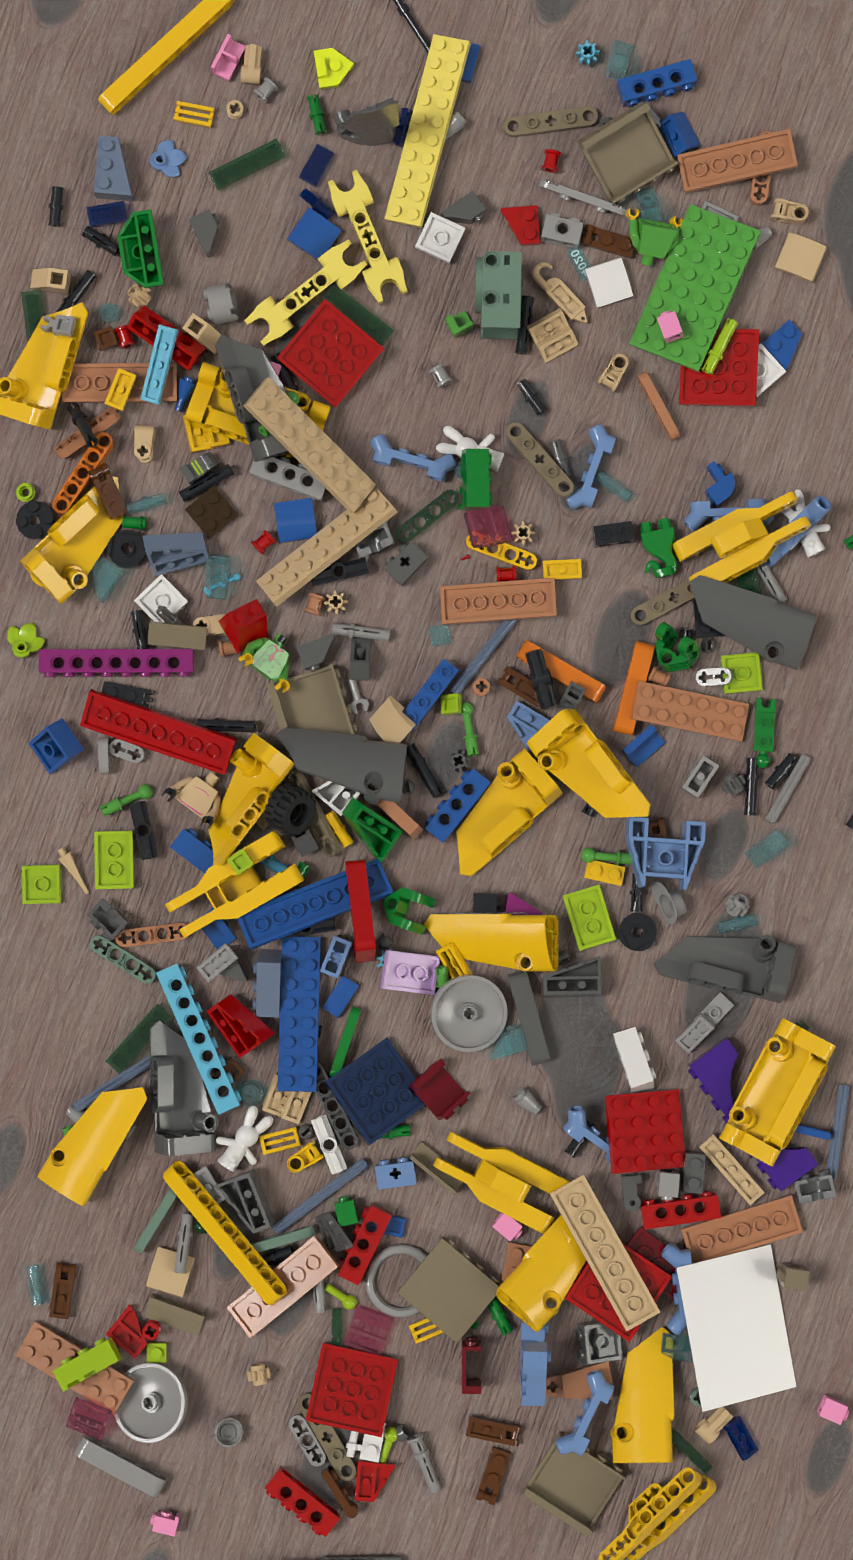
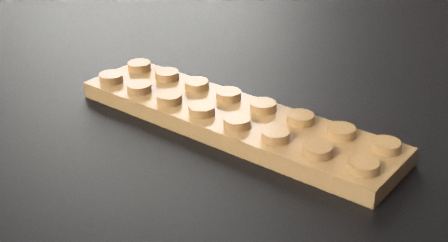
M270 377L265 378L243 405L350 513H354L375 487L376 484Z
M375 487L354 513H350L348 510L344 511L257 579L256 582L277 607L397 513L396 509Z
M581 1175L549 1193L625 1330L629 1331L660 1313L585 1176Z

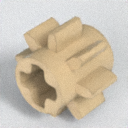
M134 284L128 290L127 294L130 296L128 301L137 308L143 305L146 306L151 300V296L148 294L151 290Z
M522 521L521 526L514 525L516 532H511V535H516L515 543L519 540L522 542V546H524L525 541L532 542L530 535H535L534 531H530L532 524L526 526L524 521ZM519 530H521V531L527 530V533H526V536H527V537H525V536L520 537V536H519V534H520V531H519Z
M334 590V595H326L329 600L324 602V605L330 606L328 612L335 610L336 615H338V610L345 611L343 604L348 603V600H342L344 593H341L339 596L336 590ZM334 598H337L338 601H341V603L338 604V607H334V605L331 604V602L334 601Z
M265 1363L251 1365V1370L247 1371L248 1382L253 1381L254 1386L267 1384V1379L271 1378L270 1367L265 1368Z

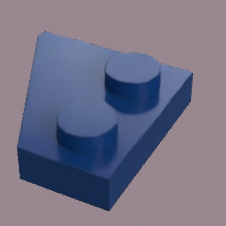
M789 319L761 344L787 371L802 333Z

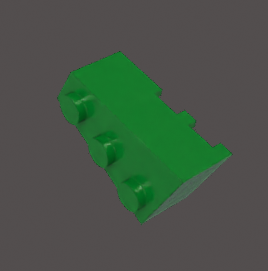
M489 449L462 450L460 470L462 487H459V493H463L462 504H458V510H483L490 507L492 493L489 492V485L492 483V474L489 473V465L492 463V456L489 454Z
M353 797L342 811L343 816L369 853L382 863L403 831Z

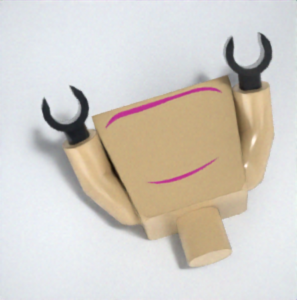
M209 772L204 780L198 776H189L179 780L162 793V796L164 794L170 795V798L167 800L168 802L175 798L201 817L200 826L203 823H208L207 830L211 829L213 821L220 812L221 798L218 795L219 792L213 788L219 778L212 772Z

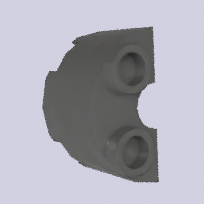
M383 523L355 545L360 558L370 554L374 555L395 544L387 523Z
M104 898L87 914L92 919L90 923L96 929L101 927L104 931L102 935L110 942L129 924L126 921L127 919Z
M829 1169L820 1170L817 1172L818 1174L812 1176L810 1173H806L794 1182L800 1204L837 1197L832 1174L829 1173Z

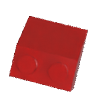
M257 599L227 613L218 621L237 654L243 652L249 642L258 638H269L267 615Z

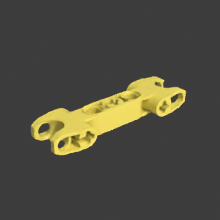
M355 170L352 171L355 185L350 191L343 192L339 190L333 180L328 181V186L331 192L332 204L338 218L346 214L349 215L370 265V268L361 272L368 290L379 305L383 303L380 290L385 283L391 282L396 284L402 295L408 293L403 269L398 258L395 257L387 261L365 208L374 203L367 184L363 181L358 171ZM358 216H363L366 219L363 223L355 221ZM365 234L371 236L372 245L369 246V242L364 236ZM372 251H378L380 253V256L378 258H372L370 257V253Z
M349 239L332 247L320 256L318 261L324 268L283 300L276 303L269 296L244 320L247 325L258 319L265 320L270 327L269 333L260 341L263 346L280 338L292 329L294 325L288 318L333 282L342 290L368 265L365 260L355 266H348L344 263L342 259L343 252L352 244ZM316 277H324L326 284L324 286L317 285ZM313 285L315 289L310 291V297H303L301 295L303 292L302 289L304 288L305 290H307ZM289 299L294 300L296 303V307L293 310L286 307V301Z

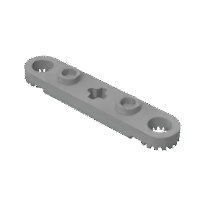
M542 178L539 183L541 187L560 193V198L570 201L572 197L595 205V210L606 213V210L626 216L628 209Z

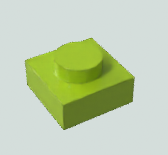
M461 694L441 695L442 715L462 713Z
M244 848L227 859L237 875H240L254 865Z
M148 1342L147 1363H166L167 1342Z

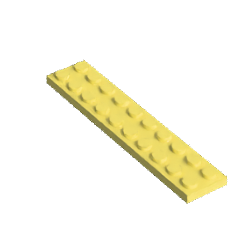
M433 34L384 218L386 221L422 228L471 45L467 40Z

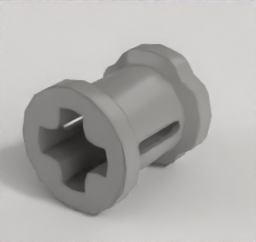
M265 77L262 85L258 89H254L253 93L263 103H266L267 98L274 91H277L278 87L269 78Z
M443 363L429 371L430 375H433L436 380L438 389L445 387L453 381L447 375Z

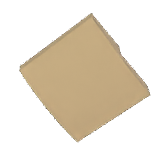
M789 232L775 268L776 270L793 274L795 278L813 283L827 247L811 239Z
M560 308L526 326L545 363L578 345L575 335Z
M391 695L369 720L384 742L400 743L416 724L402 713L404 707Z
M275 1073L261 1110L299 1124L311 1092H279L278 1074Z
M158 1247L146 1287L183 1298L195 1258L188 1256L186 1274L175 1273L177 1252Z

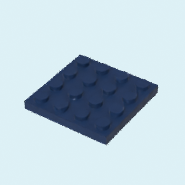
M388 1038L383 1039L325 1081V1084L368 1146L425 1106L408 1086L416 1078Z

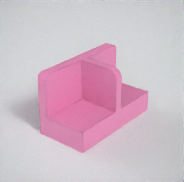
M227 34L211 65L212 74L230 82L245 53L246 46L232 40V35Z

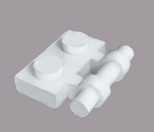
M384 1423L382 1438L364 1434L362 1445L356 1444L359 1432L351 1431L349 1442L346 1444V1448H348L346 1456L354 1458L355 1450L361 1451L359 1459L379 1463L386 1423Z

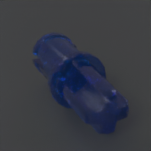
M409 108L401 109L399 126L396 127L397 132L394 144L397 147H404L413 110H409Z
M305 188L300 193V197L313 207L312 210H316L325 219L329 220L334 214L335 210L325 204L322 198H317L308 189Z

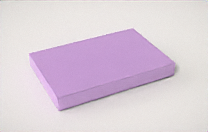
M385 950L380 988L435 995L437 984L435 967L439 966L440 958L438 956Z

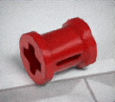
M545 149L544 154L546 156L541 170L557 173L558 158L561 157V152Z
M127 325L115 329V333L118 334L120 342L118 346L120 349L136 345Z
M264 530L258 539L252 540L250 543L263 555L264 550L271 544L276 543V541Z
M513 565L511 568L496 567L497 582L516 581V566Z
M155 1320L147 1321L142 1329L143 1337L148 1340L156 1339L161 1332V1325ZM150 1326L152 1329H156L154 1334L151 1331H147Z

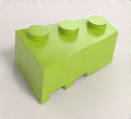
M104 1337L94 1343V1348L89 1350L87 1346L77 1352L78 1357L72 1359L70 1356L61 1361L62 1365L52 1372L63 1392L122 1359L112 1338L106 1340Z

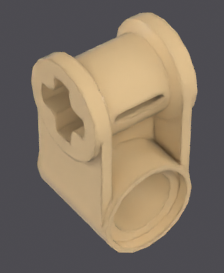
M780 198L774 199L775 207L773 214L770 216L771 220L794 225H802L806 222L809 214L806 205ZM796 211L803 212L804 217L798 218L795 216L794 213Z
M616 354L603 371L597 383L606 385L614 392L627 369L628 358L624 354ZM617 359H621L624 361L625 366L617 368L614 362Z
M135 425L134 454L141 463H148L153 459L156 435L155 426ZM143 449H146L148 453L142 456L140 453L143 452Z
M226 614L199 617L194 621L193 626H200V623L203 622L207 626L206 636L226 635L218 622Z

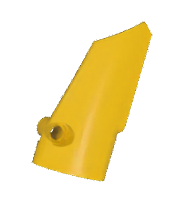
M112 476L119 490L118 477ZM93 487L49 528L48 535L20 560V563L60 604H63L77 589L86 586L88 582L87 575L109 543L111 537L121 525L123 514L110 520L95 487ZM79 574V580L74 583V577Z
M576 709L561 710L527 741V746L538 758L539 767L543 770H549L604 818L649 816L651 806L649 801L608 746L602 740L597 739ZM549 758L552 760L551 765L548 763Z
M255 733L244 744L245 751L239 748L231 755L230 762L236 766V769L220 805V812L208 831L213 848V865L218 863L216 866H222L264 812L266 804L269 802V797H271L272 793L294 766V762Z
M525 748L515 755L511 761L499 765L497 769L498 775L456 831L460 875L473 876L526 831L533 824V819L563 794L554 780L545 770L539 767L536 760ZM512 771L509 776H504L505 772Z
M430 914L424 923L441 947L454 942L465 960L530 972H555L558 969V918L556 915ZM528 958L531 962L529 967L526 966V960Z
M143 1087L102 1092L57 1146L54 1147L37 1177L68 1199L81 1206H85L147 1100ZM57 1150L62 1151L64 1159H56L54 1152Z
M660 1327L627 1353L615 1422L610 1430L613 1463L673 1462L671 1422L674 1419L672 1334L663 1327ZM618 1428L624 1430V1437L622 1439L617 1435Z

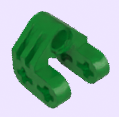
M666 622L660 623L655 631V637L657 638L655 645L657 658L662 668L666 672L689 669L700 654V648L696 641L688 636H684L678 644L677 649L680 654L677 656L676 653L671 651L678 639V634L674 628ZM672 658L671 662L665 663L667 659Z
M404 887L387 896L384 901V908L389 923L423 935L426 926L405 919L404 916L409 909L410 900L433 908L436 899Z

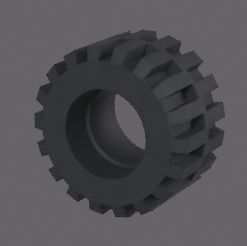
M287 783L284 786L278 787V790L272 793L273 795L269 797V802L266 804V822L269 823V826L286 836L294 837L295 835H301V832H305L307 827H310L312 824L311 821L315 818L314 814L317 810L315 798L311 793L291 783L290 785Z

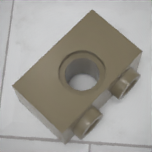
M781 1262V1267L777 1268L776 1279H779V1283L784 1288L807 1291L810 1271L802 1265Z

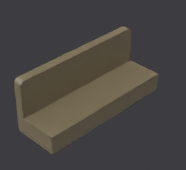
M151 621L149 623L148 644L205 650L208 642V637H206L207 628Z
M421 1141L409 1158L455 1195L463 1182L435 1168L433 1164L436 1158L442 1157Z
M153 1294L150 1296L144 1314L146 1318L196 1336L199 1335L206 1313Z

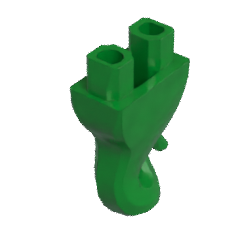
M669 518L658 520L660 530L653 531L651 521L640 524L641 534L639 537L643 549L666 565L664 568H661L659 563L654 560L646 564L644 573H648L650 568H652L655 578L674 575L677 570V562L672 553L675 531L674 527H671Z

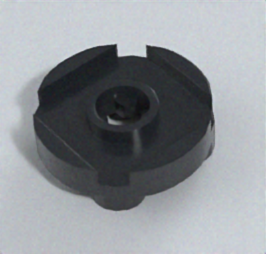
M30 501L19 509L16 525L25 537L33 540L43 539L48 535L49 528L55 523L53 511L45 503ZM33 516H39V525L36 523L34 525L31 524Z
M121 530L109 540L108 554L117 566L130 569L139 566L146 556L144 541L137 532ZM126 544H130V548H132V552L125 554V551L122 550V547H126Z
M632 913L626 916L620 923L619 939L630 950L644 951L650 948L656 939V924L645 914ZM635 927L643 929L639 938L637 935L633 936L632 934Z

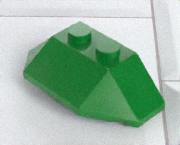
M152 210L132 212L117 236L123 274L144 288L164 285L163 269Z

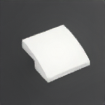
M621 257L585 269L588 284L597 308L633 296Z

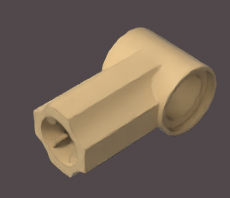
M256 44L246 45L244 65L241 67V83L260 85L261 46Z
M724 1406L716 1408L708 1418H704L698 1423L694 1431L707 1444H711L719 1436L720 1430L733 1418V1415Z

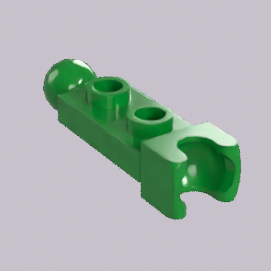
M756 698L753 751H759V754L756 756L757 765L763 769L768 767L770 763L767 752H773L776 699L770 700L768 708H765L762 705V699Z

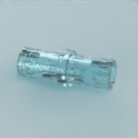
M603 470L595 478V481L607 488L610 494H615L623 502H626L632 495V492L619 484L620 481L614 480Z
M163 492L150 497L143 496L140 500L126 503L129 515L144 510L150 511V508L166 504V499Z
M752 913L743 917L736 916L730 920L717 922L719 934L733 930L741 931V928L757 925L755 914Z
M39 1265L26 1267L29 1283L27 1288L30 1291L31 1306L44 1304L41 1292L43 1284L40 1282Z

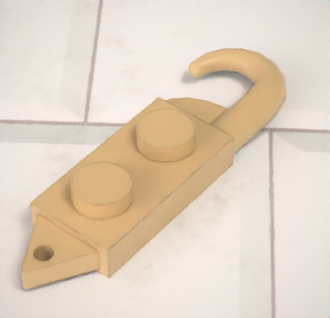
M546 262L537 264L533 270V278L536 283L571 321L575 320L586 324L585 306L558 278H551L545 281L540 276L539 271L542 267L552 269L553 266Z

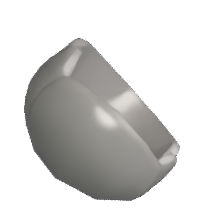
M225 1417L217 1422L214 1427V1437L220 1445L232 1447L241 1441L243 1428L237 1419Z

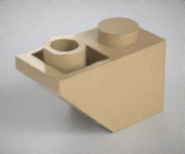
M33 269L30 289L68 294L71 275L68 270Z
M192 313L182 328L183 332L206 347L213 354H216L215 343L221 334L210 324Z

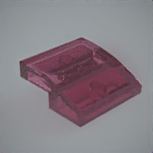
M490 506L484 510H467L464 513L473 548L489 547L513 540L503 506Z
M358 1304L343 1344L367 1353L381 1355L394 1317Z
M76 1397L66 1427L102 1440L112 1410Z

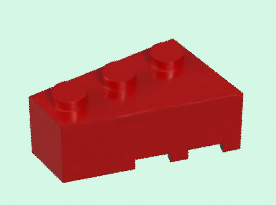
M232 994L206 1011L239 1058L275 1034Z

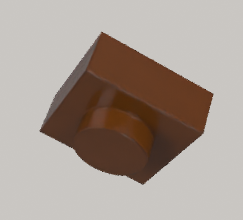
M112 326L94 332L100 351L118 346Z

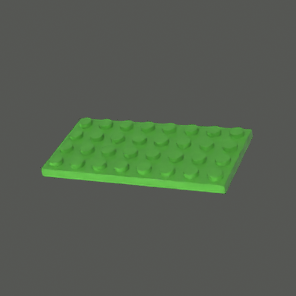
M690 204L680 227L678 245L669 252L629 345L700 373L761 231ZM675 311L684 337L666 344L657 318L663 312Z

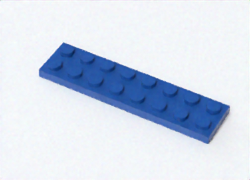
M377 859L367 862L366 871L370 903L389 896L393 893V890L381 863ZM346 871L269 900L237 918L249 949H255L351 911Z
M290 937L282 939L278 1059L279 1092H317L321 937Z

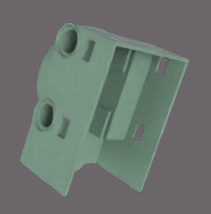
M488 251L483 257H476L475 313H481L480 340L517 339L521 312L522 252Z

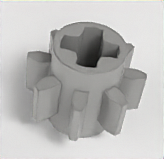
M732 893L725 902L727 912L734 917L738 915L743 917L750 908L748 905L749 901L743 894L735 896Z

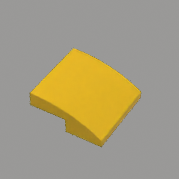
M222 407L213 408L223 412ZM206 411V413H204V419H205V421H206V418H207V415H208V412H207V411ZM183 415L191 453L230 444L229 438L213 433L212 429L208 427L205 429L204 425L186 420L185 415Z

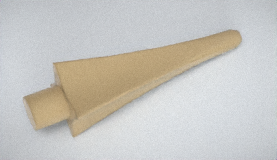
M64 847L57 850L61 856L58 860L75 878L85 894H88L89 890L79 873L71 851L67 853Z

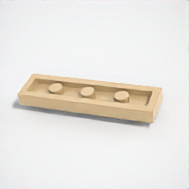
M714 1134L698 1146L749 1205L765 1193Z

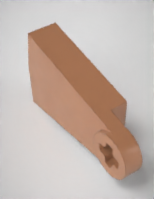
M381 799L379 803L374 804L376 807L379 806L414 840L424 831L396 803Z
M607 1361L589 1364L546 1377L545 1393L551 1397L589 1399L591 1390L586 1378L587 1374L600 1370L603 1372L605 1380L613 1384L609 1363ZM551 1381H553L554 1384H558V1387L554 1388L555 1391H551L550 1388H547V1386L550 1385Z

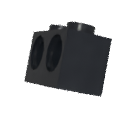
M632 521L593 526L592 528L595 548L633 543L634 541Z

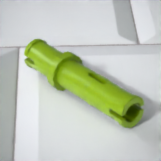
M727 318L713 349L708 352L709 357L702 368L703 372L713 375L719 360L723 359L722 355L739 324L735 320Z

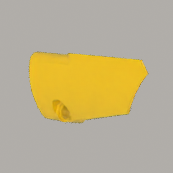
M82 302L65 310L46 315L54 320L56 315L74 316L77 322L72 337L55 336L52 331L43 332L40 328L41 325L46 326L49 323L45 322L42 316L8 377L0 378V415L51 430L61 393L66 390L69 384L89 313Z
M562 1215L524 1255L523 1261L496 1291V1297L535 1332H539L552 1316L558 1313L561 1303L586 1262L585 1256ZM553 1302L556 1307L549 1308L546 1303Z

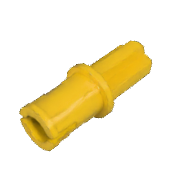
M334 811L327 813L325 817L343 847L345 848L352 844L354 840H352L345 829L346 825L342 824Z

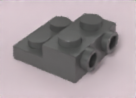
M597 1321L578 1324V1329L575 1330V1337L579 1341L580 1348L577 1349V1357L581 1360V1363L589 1365L622 1359L620 1335Z

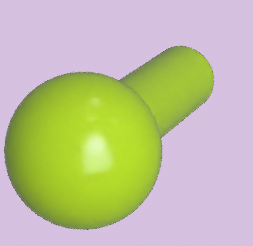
M328 1283L325 1290L342 1301L345 1309L353 1310L357 1306V1298L354 1295H345Z
M388 1427L384 1432L386 1440L380 1454V1462H386L392 1443L397 1441L396 1427Z

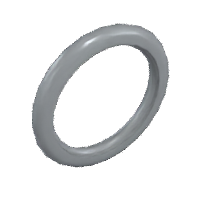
M392 1245L382 1249L369 1263L365 1275L366 1292L374 1306L384 1314L399 1318L411 1317L420 1313L415 1307L396 1308L388 1305L379 1297L375 1289V1274L380 1264L390 1256L407 1254L422 1262L427 1254L411 1245Z

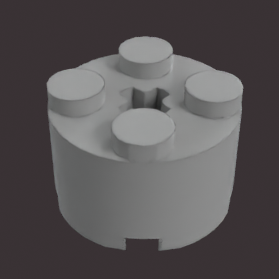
M231 282L209 286L203 290L205 301H208L210 307L207 308L209 320H212L216 325L239 320L237 316L239 308L236 295L230 291L233 288Z

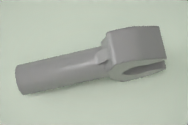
M348 680L354 699L350 704L352 712L358 715L356 706L359 703L363 704L364 710L367 712L369 707L368 700L361 697L356 680Z

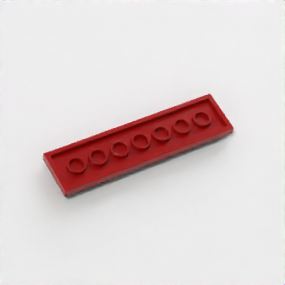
M93 689L89 691L80 726L223 775L227 772L237 739Z

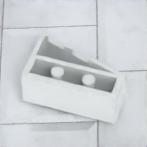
M330 781L312 790L313 793L341 817L343 816L342 811L353 797L357 800L362 794Z
M636 1027L614 1033V1041L631 1088V1093H643L654 1090L653 1079H656L653 1067L649 1068L647 1061H650L647 1049L643 1050L641 1043H644L641 1031L637 1032Z

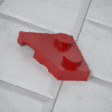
M537 205L501 208L502 216L505 217L521 246L540 245Z
M128 1305L106 1335L112 1338L116 1344L134 1359H137L148 1345V1341L142 1335V1327L133 1306Z
M358 1460L355 1501L374 1502L391 1472L395 1469V1463Z

